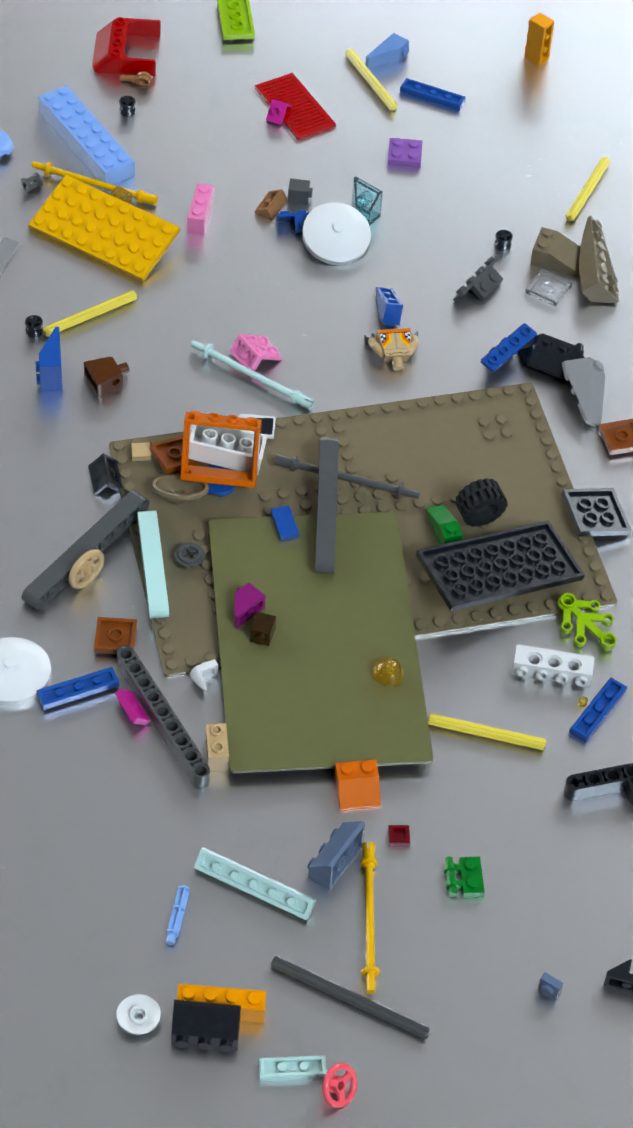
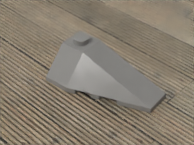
M590 357L563 361L564 377L566 381H570L573 387L571 389L572 395H576L579 400L577 406L585 423L599 429V424H601L605 385L603 364Z

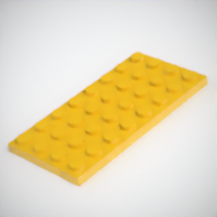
M68 175L63 177L28 224L30 229L142 282L146 280L180 233V227Z

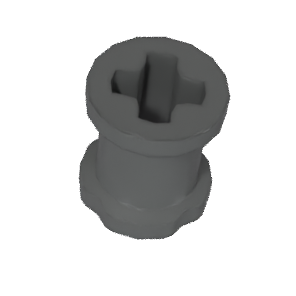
M34 173L33 176L27 179L22 178L21 185L24 191L29 193L36 187H42L43 181L38 173Z

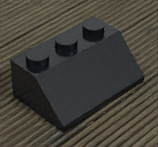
M174 1000L171 1045H176L180 1048L189 1046L198 1047L202 1050L211 1048L220 1049L224 1052L237 1051L241 1006Z

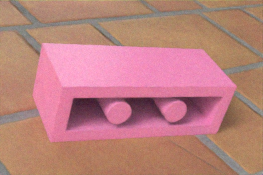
M197 183L187 217V233L205 234L214 200L213 185Z

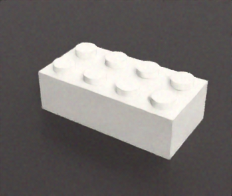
M193 425L190 437L189 459L233 470L251 472L254 431ZM262 433L260 435L258 474L267 440V435Z

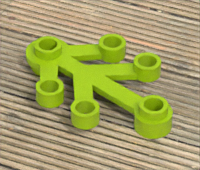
M565 593L559 597L558 606L563 610L561 632L564 634L571 633L573 624L570 622L571 613L577 618L575 646L583 647L585 645L586 637L584 633L585 627H587L600 640V646L604 650H611L615 647L617 641L615 635L603 633L592 622H601L604 626L608 627L614 621V617L610 613L596 614L600 609V603L597 600H576L575 596L571 593ZM579 608H587L591 613L582 612Z

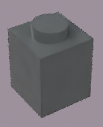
M290 178L288 202L308 204V199L312 198L313 188H310V180Z

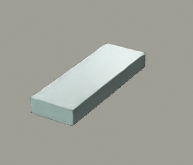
M326 1055L259 1058L260 1081L324 1079L327 1073Z

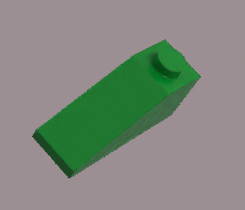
M444 505L426 508L427 516L440 545L463 540V533L458 521Z

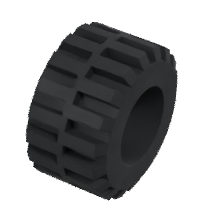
M489 478L479 479L466 485L463 490H460L455 501L464 522L472 527L487 525L495 521L505 512L508 505L498 482L494 479L489 480Z

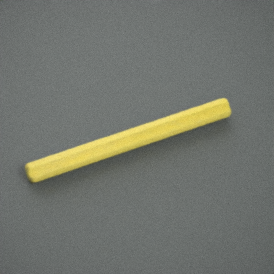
M352 48L347 49L345 55L389 110H396L398 104L356 52Z
M608 157L601 158L565 216L568 222L575 220L609 166L610 160Z
M131 290L42 328V332L45 337H49L55 327H59L60 332L135 301L137 294L134 290Z
M430 713L428 718V724L539 750H544L546 745V739L433 713Z

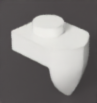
M215 659L203 662L191 670L190 676L199 688L207 690L205 681L218 677V664Z

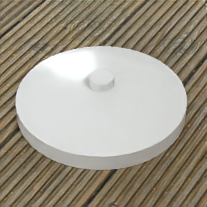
M333 202L317 206L307 215L302 229V237L307 250L318 260L331 265H346L357 261L365 254L370 243L371 230L366 218L357 209L347 204Z
M17 637L0 639V705L18 706L38 697L37 690L46 688L50 682L51 664L48 655L39 645L30 640Z

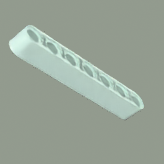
M157 511L137 512L149 619L169 617Z

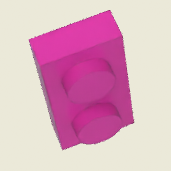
M119 689L115 693L120 706L125 709L128 719L133 724L146 726L151 721L133 691Z

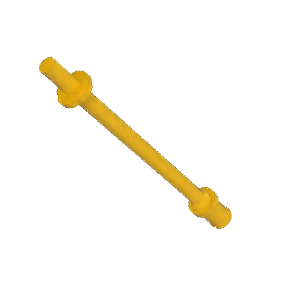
M35 161L31 164L32 168L45 171V176H49L51 173L62 177L68 175L83 183L133 197L138 203L144 202L156 206L159 197L157 195L146 193L142 189L133 191L55 168L50 161L46 165Z
M364 842L362 844L363 858L361 859V867L365 869L366 967L361 969V975L366 977L367 993L374 994L375 978L380 975V969L375 967L373 869L377 866V859L375 858V843L369 842L368 849L367 842Z

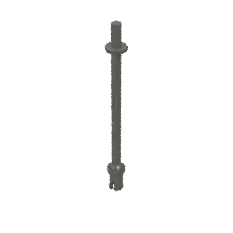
M280 454L276 456V466L289 468L290 471L301 469L319 474V466L300 462L298 457L294 456L292 458ZM338 471V479L397 493V499H400L401 495L417 499L420 496V491L404 488L403 482L396 486Z

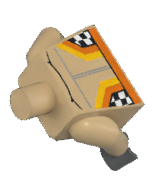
M411 328L378 330L376 339L375 334L372 333L371 337L364 335L365 345L372 348L378 357L382 358L384 363L392 362L393 370L399 371L403 369V362L408 361L409 357L416 351L419 345V332L416 331V334H412Z

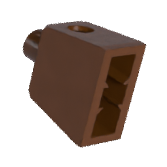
M113 357L84 362V375L98 397L122 386L123 374L130 372L126 362L117 365Z

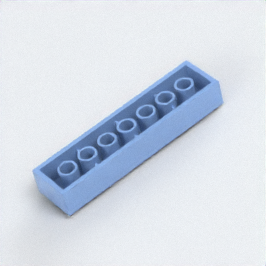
M67 85L38 96L39 112L99 181L116 185L135 177V163L133 159Z

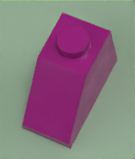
M250 582L238 588L235 592L234 627L236 629L265 608L266 596Z

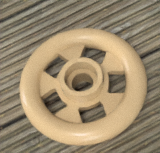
M92 549L79 557L69 574V584L72 588L82 589L96 579L104 564V554L102 551Z

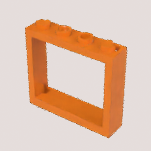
M186 411L183 428L180 480L255 488L258 474L262 420L254 417L242 418L236 415L223 416L217 413L205 414L198 411ZM191 424L254 431L252 471L189 465Z

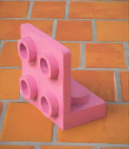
M239 334L229 350L240 364L253 371L257 369L262 359L281 361L283 358L279 350L272 346L269 339L264 335Z

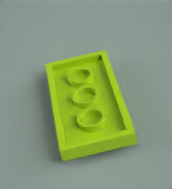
M217 0L223 40L255 39L249 0Z

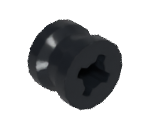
M132 96L120 98L119 112L121 115L128 117L135 114L136 101Z
M499 230L495 236V248L499 251H508L512 245L513 235L508 230Z
M37 315L28 316L25 319L26 334L32 338L40 337L43 334L42 318Z

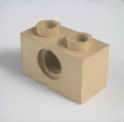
M226 723L206 724V750L210 772L229 771Z

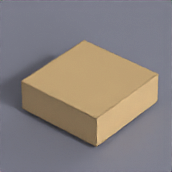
M150 442L131 443L132 461L151 460Z

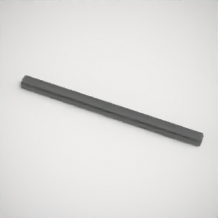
M275 956L271 962L272 968L423 1039L429 1034V1026L279 956Z

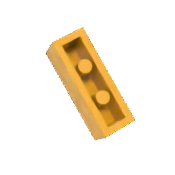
M542 13L531 17L528 22L529 28L524 56L538 66L549 59L555 22Z

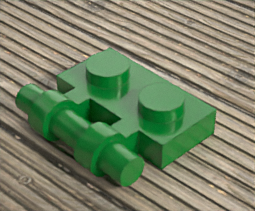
M480 856L459 857V864L453 863V857H446L443 867L444 873L447 875L445 884L449 896L455 897L457 896V891L462 890L463 898L484 897L485 891ZM455 874H460L461 881L455 879Z

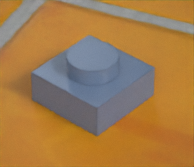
M544 972L540 978L538 989L545 996L557 1000L561 994L563 982Z

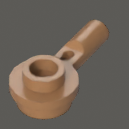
M142 71L137 73V75H120V81H132V83L148 86L152 81V76L148 72Z

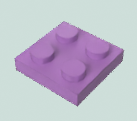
M390 138L388 165L421 168L422 140Z

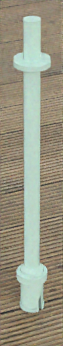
M195 340L191 342V347L203 352V358L207 359L210 356L290 397L293 404H299L308 410H311L314 406L315 400L302 394V391H292L214 351L213 344L210 343L205 346Z

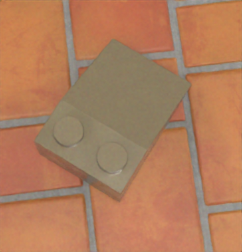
M541 227L532 250L530 264L580 277V246L558 231Z

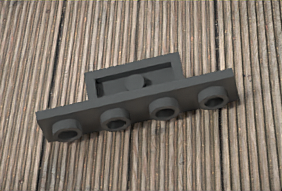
M500 254L495 258L491 256L484 262L486 266H481L475 272L476 276L472 275L465 282L467 285L461 286L456 291L457 295L453 299L455 302L465 295L469 289L481 301L503 280L501 275L492 267L501 258Z

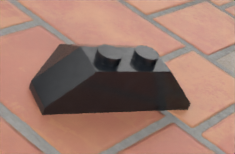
M544 333L536 335L535 338L517 352L527 366L558 378H565L562 367L563 361L584 358L575 345Z

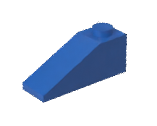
M376 287L375 292L381 322L390 327L400 325L403 309L402 302L393 288Z

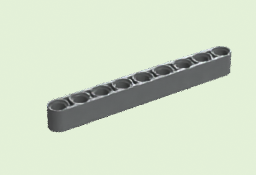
M320 438L315 573L334 574L338 438Z
M134 490L130 491L25 588L22 593V600L37 610L43 608L69 583L70 571L79 557L92 549H98L103 552L137 520V512L147 510L150 504L149 499Z
M130 646L120 647L117 650V666L192 785L198 789L206 788L210 783L209 765L135 650Z

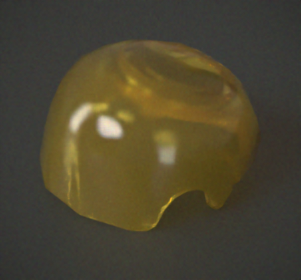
M385 657L378 660L373 666L372 674L375 681L384 687L388 684L396 687L403 681L404 671L398 660L392 657Z

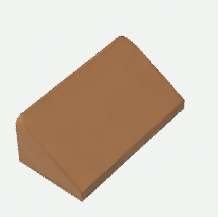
M281 189L269 191L256 208L255 214L274 219L287 201L284 191Z

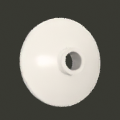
M135 994L125 998L119 1004L116 1013L120 1027L134 1035L151 1032L156 1028L161 1018L158 1003L153 998L143 994ZM137 1016L142 1017V1019H140V1020H137V1019H135V1018H136Z

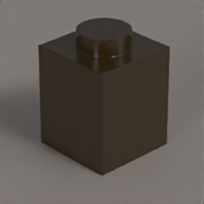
M257 612L251 628L250 642L270 646L276 629V616Z

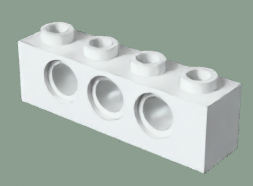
M517 644L512 675L590 687L595 657Z

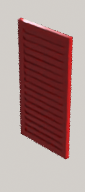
M293 73L255 85V89L269 106L272 99L292 105V107L287 106L283 123L297 140L336 127V123Z

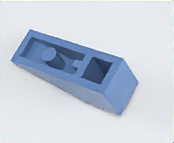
M393 33L366 56L365 65L371 70L400 61L409 53V40Z

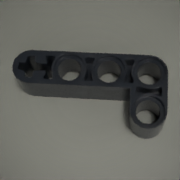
M633 763L572 774L566 779L564 796L570 801H578L625 791L628 801L633 805V777H631L633 776Z

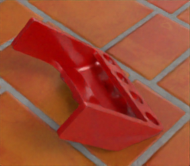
M118 17L97 32L92 70L94 72L137 75V73L145 71L151 76H156L155 59L127 57L125 55L127 35L160 37V20Z

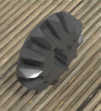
M185 543L175 550V561L180 564V567L186 566L187 569L190 567L197 568L198 565L203 564L205 551L198 544ZM187 553L188 555L193 556V559L187 557Z

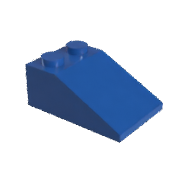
M55 327L39 352V361H35L36 372H40V374H36L37 385H40L41 392L63 391L59 327Z

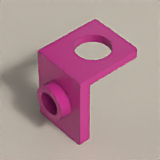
M272 99L266 121L282 125L287 106L292 107V105Z

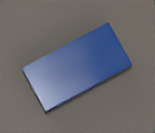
M290 506L272 508L271 515L280 541L299 538V531Z

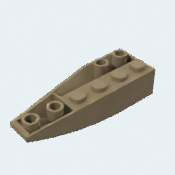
M590 215L587 218L580 247L579 274L581 293L591 302L618 303V279L609 255L602 224Z

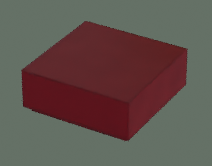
M388 825L389 847H410L409 825Z

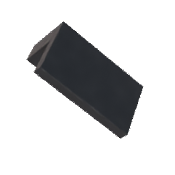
M103 453L88 465L94 494H99L106 487L117 492L123 488L117 460Z

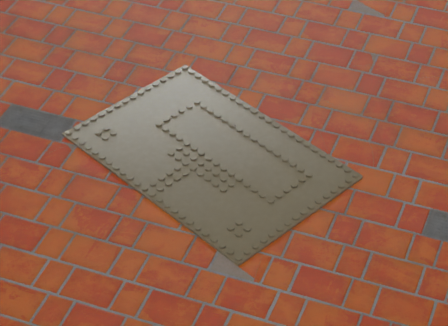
M532 383L276 418L274 439L266 440L255 488L236 486L235 490L227 496L219 497V495L210 493V495L206 494L199 500L182 505L167 501L154 492L152 489L153 480L168 474L164 473L152 452L150 461H132L131 443L150 442L152 444L183 436V432L112 441L109 443L111 457L117 460L123 486L120 489L121 499L134 490L149 499L150 504L146 511H157L169 617L151 618L150 620L165 677L190 674L195 666L214 659L218 664V669H221L209 520L272 517V508L288 505L293 516L317 515L319 474L301 469L290 471L289 468L276 466L275 459L277 454L292 458L295 456L298 457L300 462L319 466L320 438L339 439L338 471L396 486L403 482L404 488L420 491L419 499L401 495V498L397 499V493L338 479L336 514L397 513L415 638L562 615L563 610L558 606V599L565 593L573 594L576 600H597L600 603V608L617 605L615 593L593 537H578L561 496L563 489L574 488ZM204 462L199 463V466L208 467L212 465ZM181 470L169 474H181ZM489 478V480L494 479L498 482L507 499L508 505L505 512L487 525L479 527L467 525L455 504L456 496L459 495L460 490H463L466 485L473 481ZM444 505L458 521L463 533V540L549 520L585 574L584 579L450 612L416 557L417 550L440 545L427 516L426 508ZM136 520L128 528L147 603L138 520ZM195 543L204 549L205 559L203 564L198 565L197 568L190 567L187 569L186 566L180 567V564L175 561V550L182 544ZM187 553V557H189L190 559H193V556H190V555H188V553ZM579 608L581 611H588L587 608Z

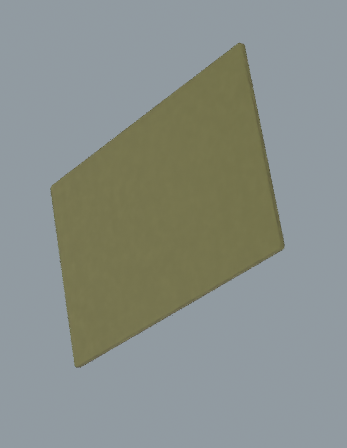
M397 513L336 514L334 574L315 573L317 515L293 516L299 531V538L280 541L272 517L209 520L230 772L252 773L335 768V763L376 759L377 766L432 763L433 752ZM249 582L266 596L265 608L260 612L276 616V629L270 646L250 642L251 628L256 615L238 629L234 627L235 592L238 588L245 586Z

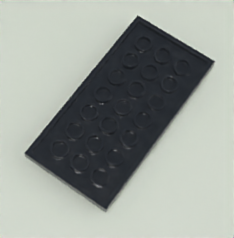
M549 520L417 550L416 557L450 612L581 581L585 576Z

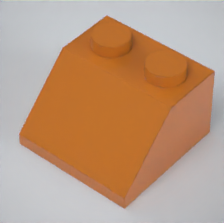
M376 759L335 763L334 779L340 811L381 807L380 782Z

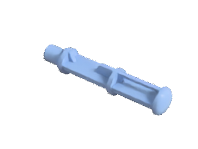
M181 885L177 889L166 932L168 935L166 944L170 946L175 944V940L179 936L190 893L189 887Z

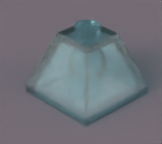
M355 176L353 181L352 207L357 209L366 218L370 226L381 216L383 191Z

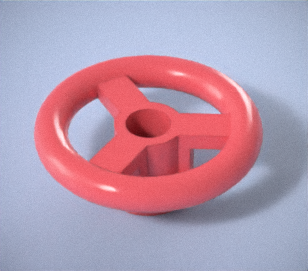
M337 1063L327 1071L324 1077L323 1096L326 1102L334 1108H342L351 1102L357 1089L356 1073L350 1065ZM338 1070L346 1071L342 1077L334 1075ZM350 1079V1089L347 1096L345 1097L344 1090L346 1088V1083ZM330 1093L337 1094L338 1101L333 1100Z

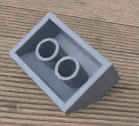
M363 821L343 822L338 829L335 828L330 835L328 843H323L318 856L310 860L307 866L309 869L308 878L330 890L362 848L365 823Z

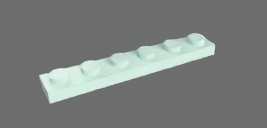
M201 848L194 868L305 920L309 919L316 899L206 848Z

